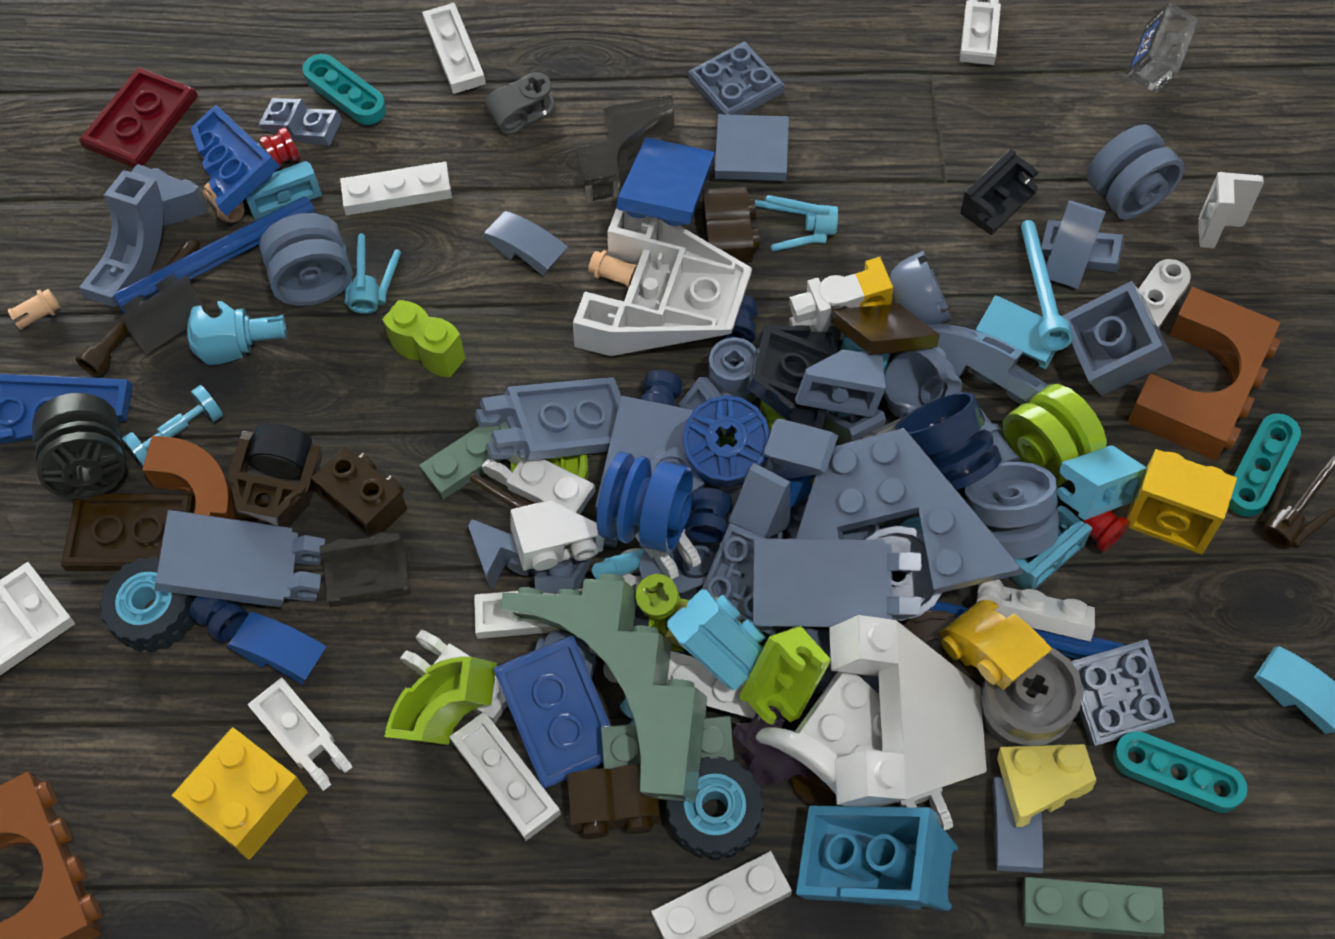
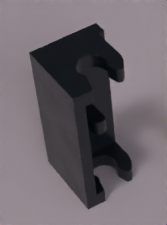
M1008 150L965 191L960 214L992 236L1037 192L1038 186L1031 179L1023 175L1025 173L1033 179L1038 174L1037 170L1017 156L1014 150Z

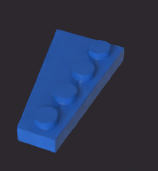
M217 105L211 108L190 128L198 152L204 158L202 164L204 170L210 176L209 184L211 190L217 196L215 199L216 205L226 216L259 185L266 183L280 167L259 144Z

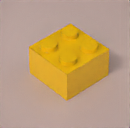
M1155 449L1126 517L1131 523L1128 528L1202 555L1225 518L1237 477L1228 475L1217 467L1203 466L1191 462L1177 453L1163 452Z
M232 727L172 796L189 813L250 861L308 791L293 773Z

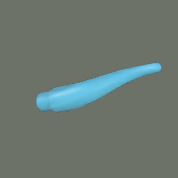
M645 549L605 558L603 562L593 565V576L596 579H599L600 574L623 576L639 569L641 555Z

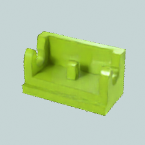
M801 626L770 636L739 697L743 702L747 701L761 719L771 725L774 724L777 717L768 706L776 707L781 715L790 722L797 720L830 664L831 659Z

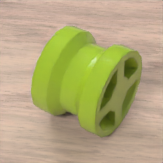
M652 574L642 579L637 586L635 595L637 604L647 617L653 620H665L676 613L680 604V595L677 586L671 578L663 574Z

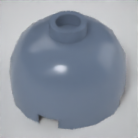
M923 250L899 262L892 270L889 277L893 286L891 304L899 303L925 324H943L951 321L952 317L948 311L941 312V309H947L948 306L933 270H930L928 263L925 262L928 258Z

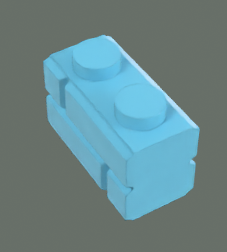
M701 589L687 602L686 608L682 607L668 620L667 626L677 641L729 690L735 691L748 679L749 673L752 671L763 650L760 642L765 639V636L748 618L742 624L736 619L741 613L726 596L722 594L718 599H715L706 589Z

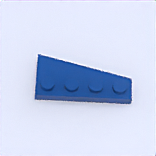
M0 374V444L33 438V417L42 404L56 396L70 393L92 394L105 399L115 409L118 421H127L133 385L128 379Z

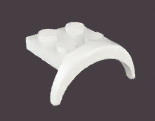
M29 562L0 580V675L75 625L74 621Z
M837 672L795 732L767 727L757 733L756 739L759 743L775 747L803 763L818 775L837 795L835 759L865 749L882 751L880 695L857 674ZM843 805V806H845V807H860V806H848V805Z

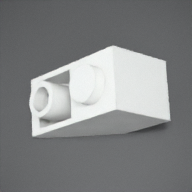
M552 500L510 510V528L523 571L533 568L538 571L547 570L554 567L558 562L573 558L578 561L587 560L594 557L598 552L603 551L604 538L598 535L596 523Z

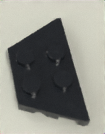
M765 325L759 336L747 388L786 420L823 430L827 409L796 404L795 398L806 369L837 353L841 331L835 326H830L827 332H811L809 325H795L793 327Z

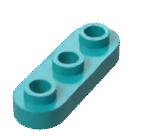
M317 54L308 58L303 64V73L307 84L358 123L365 125L374 124L385 116L386 105L383 95L333 57L326 54Z
M1271 414L1264 418L1234 474V477H1237V481L1228 507L1236 514L1246 517L1255 516L1268 503L1301 437L1300 427L1291 417L1284 414ZM1271 435L1277 436L1281 441L1272 439ZM1255 465H1260L1264 467L1266 471L1263 472L1262 470L1257 469ZM1239 495L1247 496L1251 502L1243 500Z
M1138 731L1129 732L1120 738L1114 748V763L1124 775L1221 813L1233 811L1244 801L1247 795V783L1243 775L1235 768L1149 734ZM1128 753H1137L1141 757L1142 763L1132 762L1128 757ZM1170 770H1180L1183 773L1184 780L1175 779L1171 775ZM1213 786L1223 787L1227 796H1218L1214 792Z

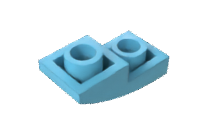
M1280 646L1274 647L1254 678L1283 707L1296 704L1325 734L1335 732V681L1294 653Z

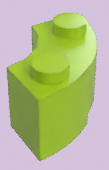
M461 656L442 660L425 669L426 674L419 678L411 688L406 687L399 696L390 714L385 737L449 745L450 736L464 715L475 708L491 706L495 682L493 668L497 667V663L471 656Z

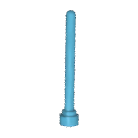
M1025 220L1021 224V231L1044 318L1039 327L1041 343L1048 350H1061L1069 346L1073 340L1069 321L1058 313L1036 225L1032 220Z

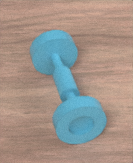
M199 385L190 391L198 406L183 416L179 413L157 428L158 433L154 436H175L188 427L189 424L187 422L201 412H204L213 423L224 415L206 389ZM130 432L122 440L143 467L151 438L141 443L135 434Z

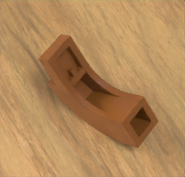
M163 436L151 437L142 471L154 488L179 490L192 494L196 499L194 514L238 520L231 485L218 463L209 453L186 440Z

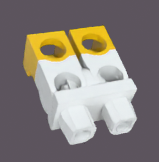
M877 257L865 261V271L849 276L833 275L825 278L822 282H820L819 278L807 280V292L790 297L789 305L793 317L789 318V326L809 325L811 332H827L830 326H834L830 322L833 309L891 304L893 286L881 258ZM841 332L840 340H843L845 334Z

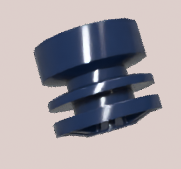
M969 392L951 394L926 403L902 418L895 430L904 428L955 490L967 487L986 477L1002 461L998 447L993 445L992 433L985 429L980 430L985 424V418L975 395Z

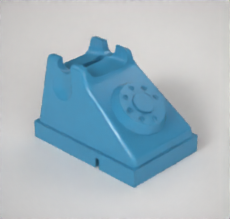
M809 806L796 895L811 900L845 901L915 910L927 907L936 911H950L952 904L948 899V884L951 857L953 851H958V847L937 822L938 813L931 808Z

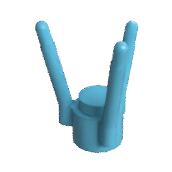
M767 196L766 201L755 200V206L759 208L806 215V231H813V235L772 244L770 246L772 251L811 243H826L827 235H836L838 225L837 206L815 205L775 196Z
M362 233L358 235L357 276L353 282L351 278L350 284L345 288V304L354 312L368 314L375 312L378 309V304H386V292L398 264L401 251L398 249L394 251L379 287L373 277L365 275V235Z

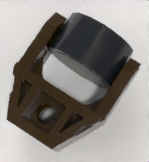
M261 424L256 427L254 436L253 432L243 430L228 472L238 520L288 528L310 505L315 487L311 477L320 469L322 447L313 445V440L304 432L283 424ZM250 465L255 470L271 477L286 480H296L301 478V480L298 484L287 481L247 473L248 466Z

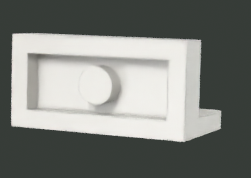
M1217 173L1199 216L1200 247L1215 248L1224 226L1242 227L1245 225L1264 184L1263 176Z

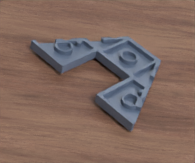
M904 428L834 447L826 473L815 476L796 539H843V531L919 513L933 590L937 593L1023 574V569ZM778 626L777 630L793 626Z

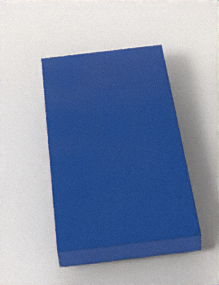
M646 137L619 193L616 209L625 211L627 215L634 218L649 216L662 219L664 223L671 226L690 224L711 170L715 152Z

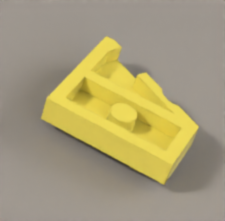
M1085 744L1000 747L997 760L1016 827L1026 826L1030 823L1032 816L1045 809L1052 812L1063 806L1066 800L1079 798L1093 790L1096 777Z

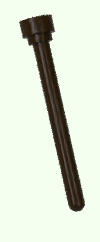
M195 238L188 239L164 267L198 251L200 248L199 241ZM159 296L125 312L98 344L93 343L91 347L86 346L75 358L77 364L90 375L100 378L110 367L111 352Z

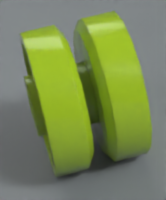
M1061 384L1048 385L1034 395L1029 403L1020 405L1003 420L1005 440L1014 453L1019 456L1020 462L1032 463L1048 469L1056 478V487H1060L1068 481L1059 472L1062 462L1106 448L1107 440L1104 429L1095 412L1081 396Z

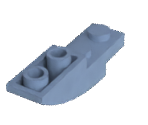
M941 323L927 324L940 334L938 347L945 351L946 357L953 365L958 377L971 367L974 369L973 374L977 378L988 384L995 382L1007 390L1006 394L1020 404L1029 403L1034 395L1048 386L1042 380L1016 365L1023 351L1007 342L965 327Z

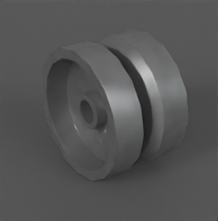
M1052 648L1041 661L1004 690L997 684L993 685L985 679L981 689L984 727L990 736L1004 747L1057 744L1068 731L1080 710L1083 697L1080 674L1067 657Z

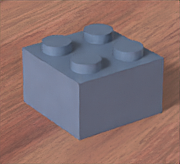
M1133 281L1062 316L1070 323L1073 334L1071 343L1088 382L1101 396L1174 362L1143 295Z

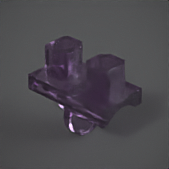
M768 707L777 717L773 725L765 722L757 713H755L751 723L736 724L732 735L750 751L747 756L752 762L749 771L754 775L756 784L762 785L772 781L775 785H778L783 780L798 774L804 778H811L813 771L803 763L775 747L759 743L756 739L757 733L763 728L782 727L785 717L776 708Z

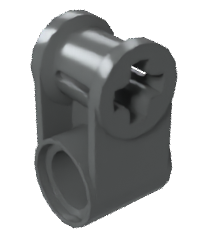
M530 73L522 79L494 90L487 96L485 107L502 133L506 135L517 133L524 127L540 119L547 118L552 114L555 102L549 94L551 92L550 79L542 73ZM531 83H533L534 90H531ZM541 102H544V108H543V109H542V106H541Z

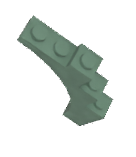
M600 574L599 579H584L582 592L573 589H558L557 595L543 594L542 590L530 587H521L518 589V593L503 592L501 610L517 620L543 623L574 634L586 642L608 665L625 693L636 723L641 754L640 792L653 799L696 802L707 696L694 687V682L681 679L668 680L672 643L662 636L657 628L641 625L633 627L636 590L624 581L625 578L615 574Z

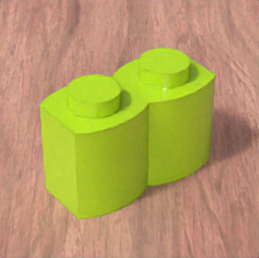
M398 300L382 319L393 349L405 358L420 360L422 365L435 375L451 377L466 359L458 330L451 323L443 319L429 317L425 310L415 303Z

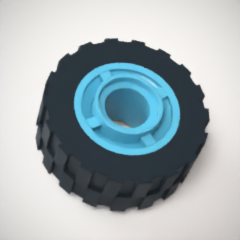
M150 557V559L139 558L135 559L133 563L123 565L121 570L117 573L114 572L109 578L110 581L107 586H104L102 590L103 596L99 602V607L102 610L100 616L106 624L105 627L125 646H130L139 652H142V650L157 652V649H167L174 642H179L184 638V634L188 629L191 630L194 625V620L189 616V608L197 596L154 590L159 565L158 557ZM155 600L149 608L145 609L150 601Z
M710 757L701 758L696 802L667 800L668 825L671 827L675 840L678 839L683 849L687 852L695 853L696 857L702 859L703 857H708L711 860H720L722 857L731 858L736 856L738 851H744L749 846L750 841L755 839L759 831L764 809V799L761 798L762 790L759 783L756 784L754 781V775L749 770L743 769L742 764L736 761H728L725 757H718V759H710ZM717 799L725 804L727 811L720 817H710L704 812L702 807L707 801Z

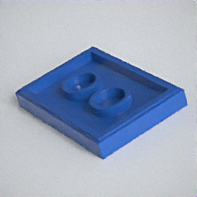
M569 635L493 668L538 780L544 789L567 779V774L588 770L603 763L601 726H609L610 723L574 635Z

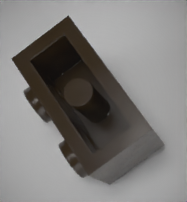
M344 446L311 477V480L323 500L374 542L407 510L402 496L404 489L392 476L387 475L384 478L376 471L377 467L364 453L360 452L356 455Z

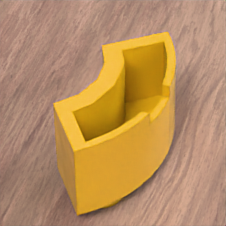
M981 600L938 634L942 637L941 644L953 659H960L965 666L972 665L978 668L982 676L989 683L997 684L1004 690L1041 661L1052 648L1016 614L1013 613L1006 618L995 611L999 607L996 602Z

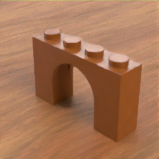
M1192 286L1169 336L1216 356L1228 370L1231 385L1218 392L1202 393L1189 390L1150 373L1127 423L1217 461L1223 448L1232 450L1240 434L1241 428L1234 425L1238 417L1245 420L1255 398L1248 396L1251 388L1258 390L1263 382L1268 368L1261 365L1264 358L1272 360L1281 342V339L1274 337L1281 322Z
M29 771L0 785V850L22 844L36 846L43 864L42 879L35 896L29 904L17 914L0 922V939H95L103 935L97 921L102 918V911L95 897L91 893L87 895L82 883L83 880L87 879V873L77 855L72 856L67 843L72 841V835L62 817L57 818L53 805L58 803L57 796L47 780L41 782Z

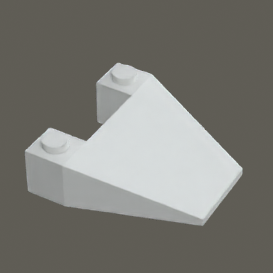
M616 209L608 229V255L638 265L624 302L584 292L573 321L574 347L614 356L732 334L752 268L681 226H671L664 223L662 219L649 216L634 218L627 215L625 211Z
M857 615L829 628L831 671L879 677L882 751L865 749L835 759L837 805L880 807L987 772L979 685L897 620Z

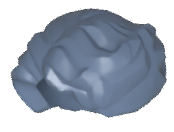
M938 346L932 349L899 352L894 356L884 372L886 389L883 395L887 401L888 409L898 418L905 417L926 403L944 396L961 393L962 391L961 379L956 375L955 369L947 359L945 351Z

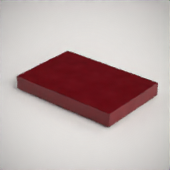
M137 67L80 137L79 141L83 148L132 168H135L137 164L144 166L197 99L196 90L190 86Z

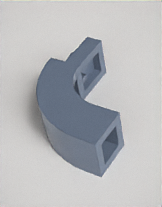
M125 170L121 172L104 194L112 222L107 249L101 260L79 287L84 298L112 307L118 305L114 297L116 292L149 275L157 256L163 227V205L157 181Z

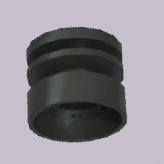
M84 393L56 396L42 404L34 414L32 422L33 444L36 449V470L41 485L52 494L67 499H87L102 495L114 488L123 478L126 467L123 446L120 441L119 421L115 409L105 399Z

